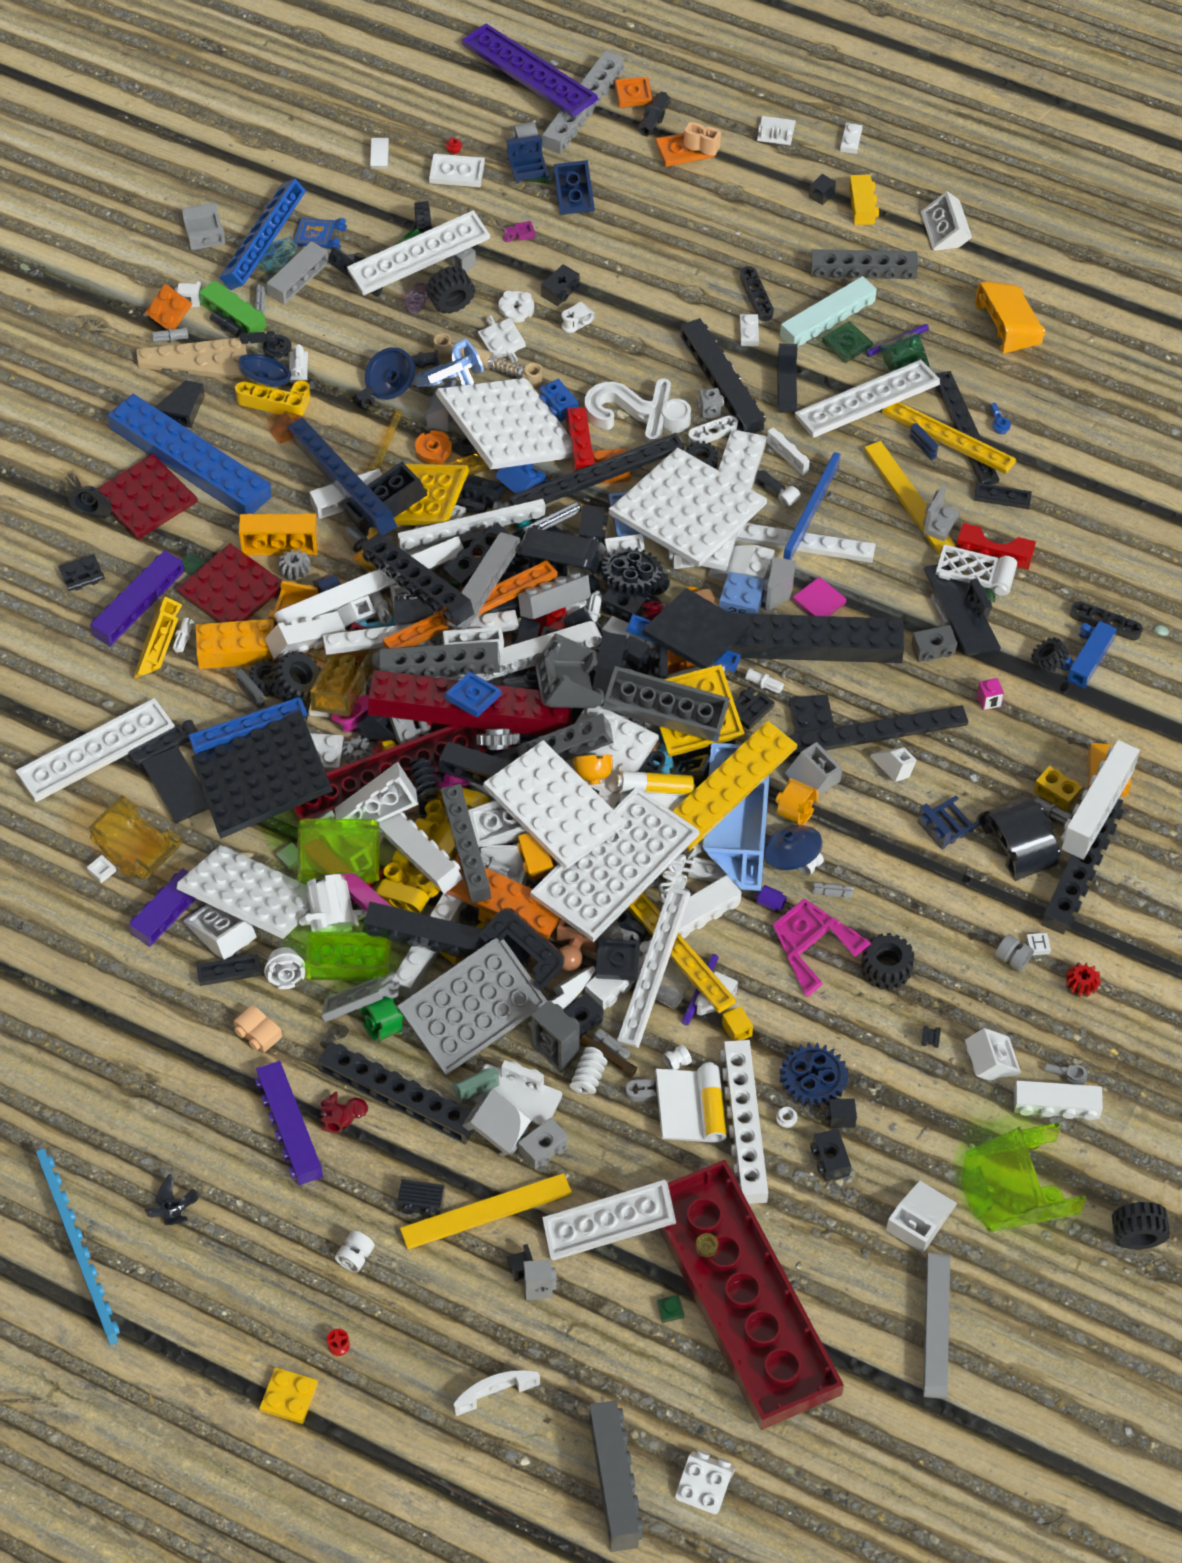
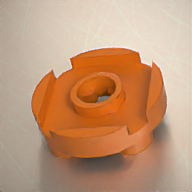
M436 430L430 431L426 435L424 433L419 435L415 441L416 457L426 463L443 464L444 460L452 452V443L448 435ZM434 445L437 446V448H435V449H431V448H430V447H433Z

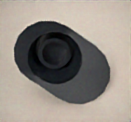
M83 486L72 491L69 495L70 506L79 513L106 517L112 511L109 499L93 486Z

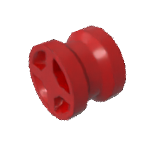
M334 1329L328 1333L327 1344L329 1352L334 1356H343L349 1351V1336L345 1330Z

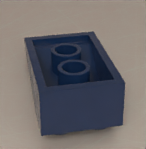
M588 160L554 164L553 172L560 215L595 211Z

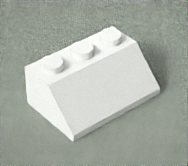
M946 191L921 211L933 250L959 248L972 238L960 200Z

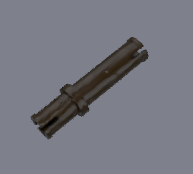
M587 1033L581 1037L580 1045L585 1048L594 1047L600 1050L608 1064L624 1073L630 1079L635 1075L638 1067L610 1050L604 1042L600 1043Z

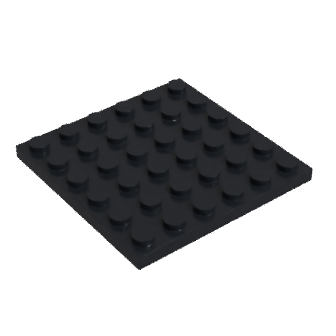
M301 710L273 721L261 729H254L247 735L235 737L231 742L219 744L191 756L220 839L333 791Z

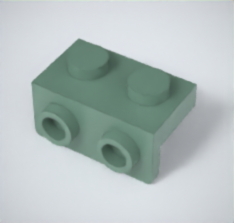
M495 1067L491 1069L486 1068L453 1084L452 1088L462 1104L492 1088L498 1087L499 1073Z

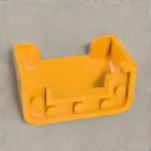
M990 281L978 283L974 304L978 310L987 309L998 328L997 336L998 338L1001 337L1003 345L999 347L1003 354L1042 344L1045 328L1039 323L1024 297L1022 288L1014 284Z

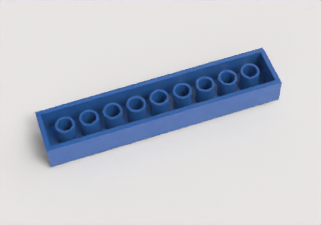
M134 393L108 414L109 425L112 431L148 455L154 454L166 467L237 514H254L272 497L268 481Z

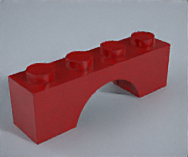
M568 408L566 429L572 444L573 472L594 465L586 408Z
M963 522L956 548L996 558L1010 556L1017 561V568L1029 570L1036 541L1017 537L1010 543H994L984 536L981 527Z

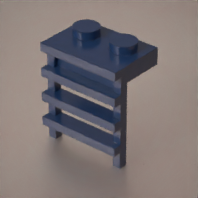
M540 135L507 140V160H509V166L511 167L516 184L520 183L521 180L545 176L546 179L550 178L542 154V139Z
M957 796L952 797L934 809L927 803L920 807L918 823L942 850L948 844L955 843V840L963 838L965 834L973 832L975 828L981 825L979 820L972 824L954 804L958 800ZM948 807L966 828L962 829L944 808ZM937 812H938V813L941 815V817L949 824V826L956 832L955 835H952V833H951L952 831L948 828V826H947V825L940 819V817L936 814Z

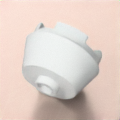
M283 947L274 950L269 955L264 972L269 983L277 985L278 989H291L295 987V983L300 981L301 978L304 979L306 965L304 960L293 949Z

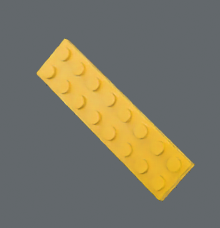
M768 720L672 811L699 830V835L685 849L688 852L797 749V744Z

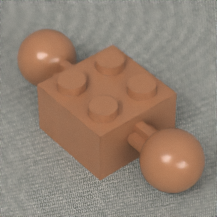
M561 919L557 927V940L569 944L559 949L565 957V963L561 969L564 971L578 969L582 963L580 948L596 953L598 940L602 938L603 933L593 942Z

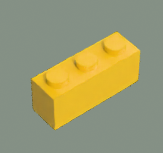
M871 174L850 175L849 192L854 225L875 224L876 217H879V207H876L877 194H874L875 182H872Z

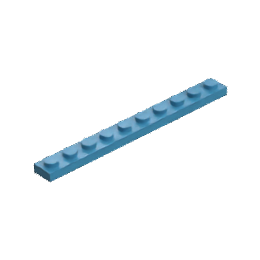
M43 1148L36 1151L38 1160L111 1346L118 1343L116 1334L120 1333L116 1321L111 1322L109 1315L113 1313L109 1302L104 1303L101 1297L105 1295L101 1283L96 1284L95 1277L98 1274L94 1264L89 1265L87 1259L91 1258L87 1246L82 1247L80 1240L84 1238L80 1228L74 1227L73 1222L76 1221L72 1209H67L66 1204L69 1203L65 1190L60 1191L59 1186L62 1185L59 1173L54 1174L52 1170L55 1167L52 1155L47 1156Z

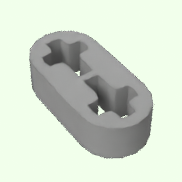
M656 1079L632 1080L626 1085V1097L633 1102L658 1101L657 1093L654 1091V1087H657ZM633 1088H637L638 1094H634Z

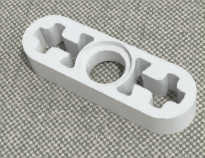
M725 416L692 428L689 431L688 441L696 444V441H699V443L706 441V444L728 436L732 429L737 430L738 420L734 416ZM714 428L718 432L710 433L708 430Z

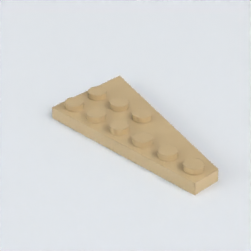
M240 337L137 349L139 368L154 370L165 368L172 369V372L177 373L180 370L188 371V374L208 377L226 376L231 380L241 378L246 382H250L238 368L239 358L247 355L246 345L241 344Z

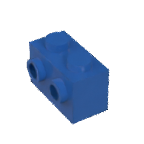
M559 378L540 387L539 398L549 407V410L559 422L566 420L568 408H578V401Z

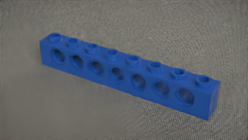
M296 179L281 184L219 276L220 280L230 290L245 284L305 194L306 190Z

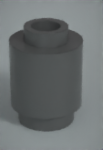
M355 525L347 526L342 532L344 540L354 552H360L362 550L361 544L368 540L359 527Z

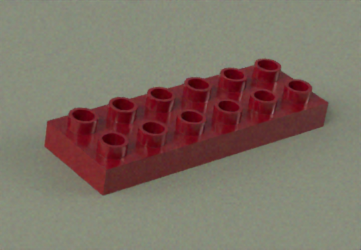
M722 1160L669 1182L668 1188L676 1223L659 1228L760 1430L842 1396L844 1384L727 1161ZM702 1238L713 1239L717 1245L715 1253L710 1256L700 1254L697 1250L698 1241Z

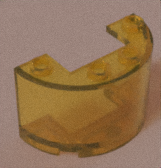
M123 795L89 826L90 839L107 856L106 859L114 866L117 865L121 868L122 872L129 878L133 876L141 880L148 879L183 843V839L168 828L161 833L140 818L137 805Z

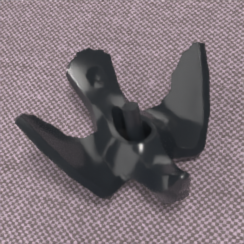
M168 1174L160 1186L155 1199L159 1206L145 1209V1213L150 1218L164 1217V1225L185 1222L188 1220V1217L181 1216V1212L189 1205L197 1202L199 1193L195 1189H191L185 1196L176 1199L173 1195V1178L171 1174Z

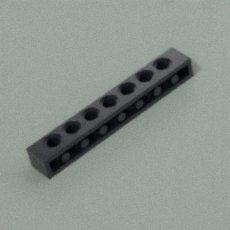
M378 533L361 544L363 549L362 556L366 562L372 563L378 571L384 572L389 579L395 580L401 588L407 589L412 596H416L424 605L427 604L435 613L442 615L447 622L450 621L455 626H458L475 614L471 599L382 534Z
M1117 800L1091 846L1094 849H1089L1084 860L1073 854L1071 855L1044 913L1041 926L1063 935L1067 928L1071 929L1075 920L1073 914L1074 912L1078 913L1082 905V901H1080L1081 896L1086 897L1090 886L1087 883L1088 881H1093L1097 871L1094 868L1096 865L1100 866L1104 856L1101 854L1102 850L1107 851L1111 841L1108 837L1109 835H1114L1117 828L1115 822L1116 820H1121L1125 810L1122 809L1123 800Z
M330 1042L318 1060L320 1072L465 1145L475 1129L468 1131L462 1126L472 1109L463 1108L454 1100L445 1099L439 1096L436 1091L427 1090L421 1087L418 1082L414 1080L409 1081L398 1072H391L380 1063H373L362 1054H355L349 1051L342 1044ZM343 1062L348 1063L347 1065H340ZM361 1071L367 1072V1073L362 1074V1075H361V1074H358V1073L361 1072ZM380 1080L385 1081V1082L382 1083V1084L376 1083L377 1081H380ZM399 1089L403 1090V1092L401 1093L394 1092ZM421 1099L420 1102H414L413 1100ZM433 1108L440 1109L439 1111H432ZM452 1117H457V1118H459V1119L456 1120V1121L450 1120V1118H452Z

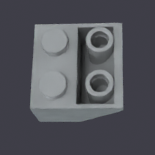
M773 557L772 565L768 564L763 602L766 603V611H770L791 599L796 565L795 560Z
M816 742L799 754L785 772V776L788 779H796L817 789L819 795H821L841 781L842 767Z

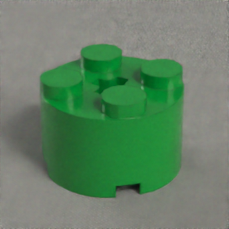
M383 996V999L359 1008L360 1016L364 1015L366 1020L362 1022L364 1028L374 1041L380 1042L403 1030L401 1021L404 1020V1016L396 1008L393 998Z

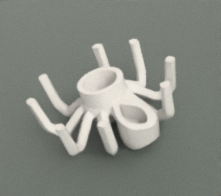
M680 854L668 866L670 871L662 873V876L667 879L666 883L659 885V897L663 903L665 902L664 895L667 896L669 887L690 892V890L684 888L687 877L682 875L681 872L695 873L696 869L683 868L685 863L694 864V860L686 859L685 855Z

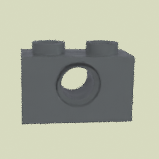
M950 625L913 632L911 644L918 662L955 655L957 641Z

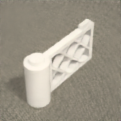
M944 544L936 575H939V578L947 580L951 578L967 583L971 579L978 578L983 587L991 588L999 596H1005L1011 590L1017 561L1010 556L996 558ZM946 552L953 553L956 557L949 558ZM969 557L972 558L974 561L971 563H967V561L964 558ZM960 561L963 566L957 568L954 562ZM988 562L994 565L986 568L983 563ZM949 565L952 570H943L941 567ZM978 565L981 570L975 572L972 567ZM967 569L970 575H963L961 571ZM986 574L989 581L983 580L979 576Z

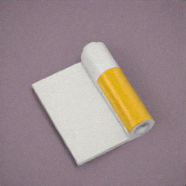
M621 771L616 776V787L619 789V804L637 787L670 811H673L693 792L694 781L692 775Z
M707 1062L698 1068L697 1071L655 1070L662 1139L699 1142H720L726 1139L720 1072L717 1065Z

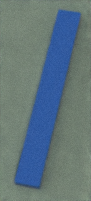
M834 452L784 549L783 559L792 560L839 468L840 453Z

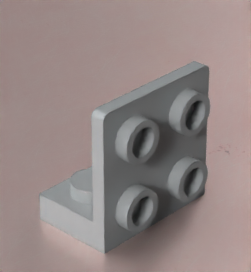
M945 485L941 487L940 491L936 490L933 502L929 503L926 507L925 513L927 515L923 521L925 526L924 534L945 542L960 516V511L944 505L947 487Z

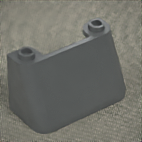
M557 633L553 635L536 661V672L543 705L550 708H596L602 705L605 698L603 690L597 688L593 691L589 676L591 670H594L598 663L595 650Z

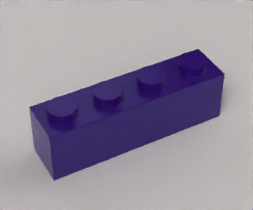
M182 868L179 873H175L170 882L158 891L153 900L148 901L143 910L131 919L129 923L131 935L147 946L151 947L197 899L177 889V883L189 873L187 870Z

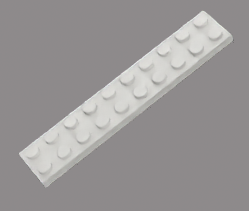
M732 429L718 471L752 490L767 443V436ZM739 530L701 566L726 571Z

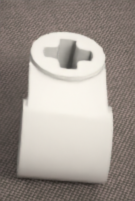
M578 302L573 307L563 311L562 330L566 333H574L583 326L590 324L595 318V313L583 302Z

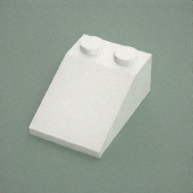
M759 545L734 546L727 570L711 568L708 577L726 582L728 572H734L766 580L768 564L772 565L775 550Z
M497 801L468 810L478 847L520 842L518 836L528 833Z
M210 904L205 905L184 920V923L214 954L224 960L231 957L236 951L248 945L257 937L252 924Z

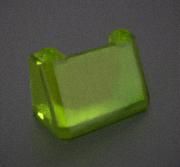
M303 819L298 822V881L307 883L312 879H317L318 874H359V877L365 883L379 881L380 823L371 819Z

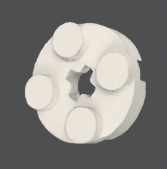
M520 291L504 292L503 297L499 300L500 315L502 314L505 320L511 318L514 323L523 322L528 316L530 318L534 313V301L531 294Z

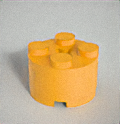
M790 778L784 792H780L777 795L776 803H778V809L776 814L798 825L805 824L814 811V808H812L813 801L816 803L818 801V790Z

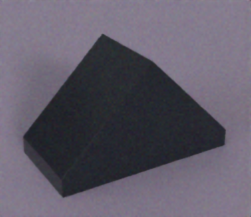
M706 754L680 761L675 774L692 775L694 784L699 786L708 776L710 756Z

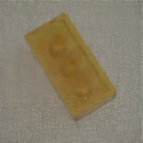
M359 650L329 654L310 691L311 710L349 717L373 669L372 651Z

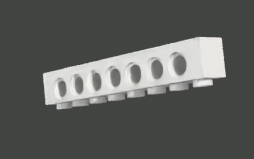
M750 1040L724 1041V1050H720L721 1062H725V1068H722L723 1081H727L724 1093L725 1100H729L730 1106H727V1118L732 1121V1125H729V1137L734 1138V1144L731 1145L732 1158L736 1157V1164H733L734 1177H738V1184L749 1204L767 1203L768 1186ZM733 1063H739L740 1066H734ZM735 1082H742L743 1084L737 1085ZM742 1100V1101H744L745 1103H744V1104H739V1103H737V1101ZM744 1119L748 1122L741 1123L739 1120ZM741 1139H749L750 1142H743ZM744 1158H750V1159H752L753 1161L747 1162V1161H744L743 1159H744ZM751 1177V1178H754L755 1180H754V1181H747L746 1178Z

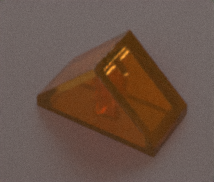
M287 411L281 415L270 429L278 444L292 439L287 427L303 416Z

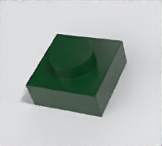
M679 1295L657 1300L662 1323L684 1318Z

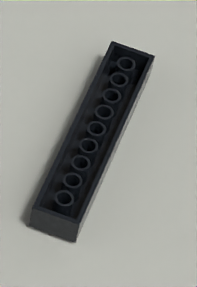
M731 613L750 624L749 630L729 649V651L740 654V658L902 663L903 619Z

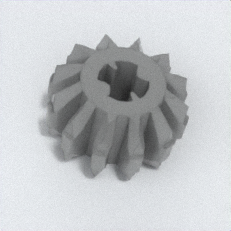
M291 548L290 552L284 551L283 556H280L278 567L283 577L288 576L289 580L295 578L298 581L299 577L305 578L306 573H309L311 562L306 552L301 553L300 549L293 551Z

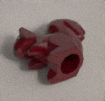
M335 1091L320 1103L321 1111H323L321 1113V1121L324 1122L321 1130L339 1134L355 1118L360 1119L368 1112L367 1103L363 1099L355 1097L349 1099L345 1105H341L338 1103V1092Z

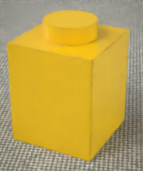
M742 1006L736 1009L731 1008L723 1014L722 1025L731 1041H740L752 1036L753 1025Z

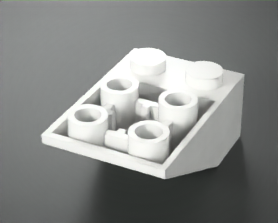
M919 1181L899 1203L888 1219L886 1231L921 1253H924L957 1203L922 1181Z

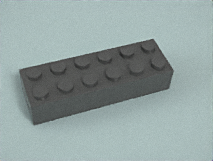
M615 666L604 699L603 709L618 715L718 742L730 698Z
M617 1400L590 1404L589 1423L611 1552L638 1548L643 1532L642 1519L638 1514V1496L635 1495L634 1490L635 1478L634 1473H631L630 1467L632 1465L630 1451H627V1432L623 1428V1409L618 1408Z

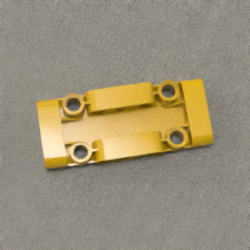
M462 788L468 810L492 802L484 793ZM440 793L435 800L426 804L425 811L428 814L426 818L420 817L414 823L418 828L417 830H423L428 836V840L432 839L438 845V850L441 851L443 849L450 857V861H452L458 854L444 808L442 794ZM398 849L393 855V862L384 869L386 879H383L375 890L390 906L419 914L429 898L436 896L440 891Z

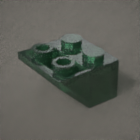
M908 333L879 345L884 362L892 372L919 360H922L930 367L919 333Z

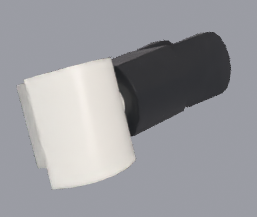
M760 470L757 472V485L777 497L783 507L786 505L790 507L801 498L797 488L789 486L785 489L783 484L772 478L766 471Z

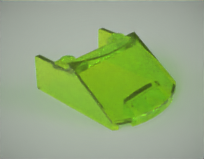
M1060 1122L1023 1130L1017 1127L966 1152L962 1167V1185L965 1198L976 1219L980 1220L989 1232L1082 1213L1086 1202L1085 1195L1064 1199L1058 1187H1040L1028 1150L1039 1148L1042 1144L1057 1141L1061 1129Z

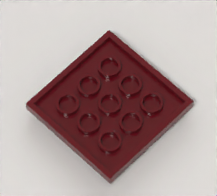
M154 454L149 455L97 488L111 502V514L137 540L198 502L197 496Z
M229 543L177 588V593L218 623L247 621L281 591L282 580Z

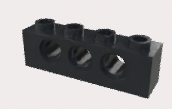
M498 522L493 526H488L481 537L474 538L466 550L463 548L453 561L449 560L444 565L442 577L451 586L460 591L467 585L491 546L486 543L490 542L493 544L501 532L511 534ZM473 554H478L481 557H474ZM459 566H466L467 569H461Z

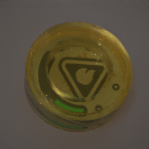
M704 1233L697 1238L696 1250L701 1256L710 1257L717 1252L718 1240L714 1235Z

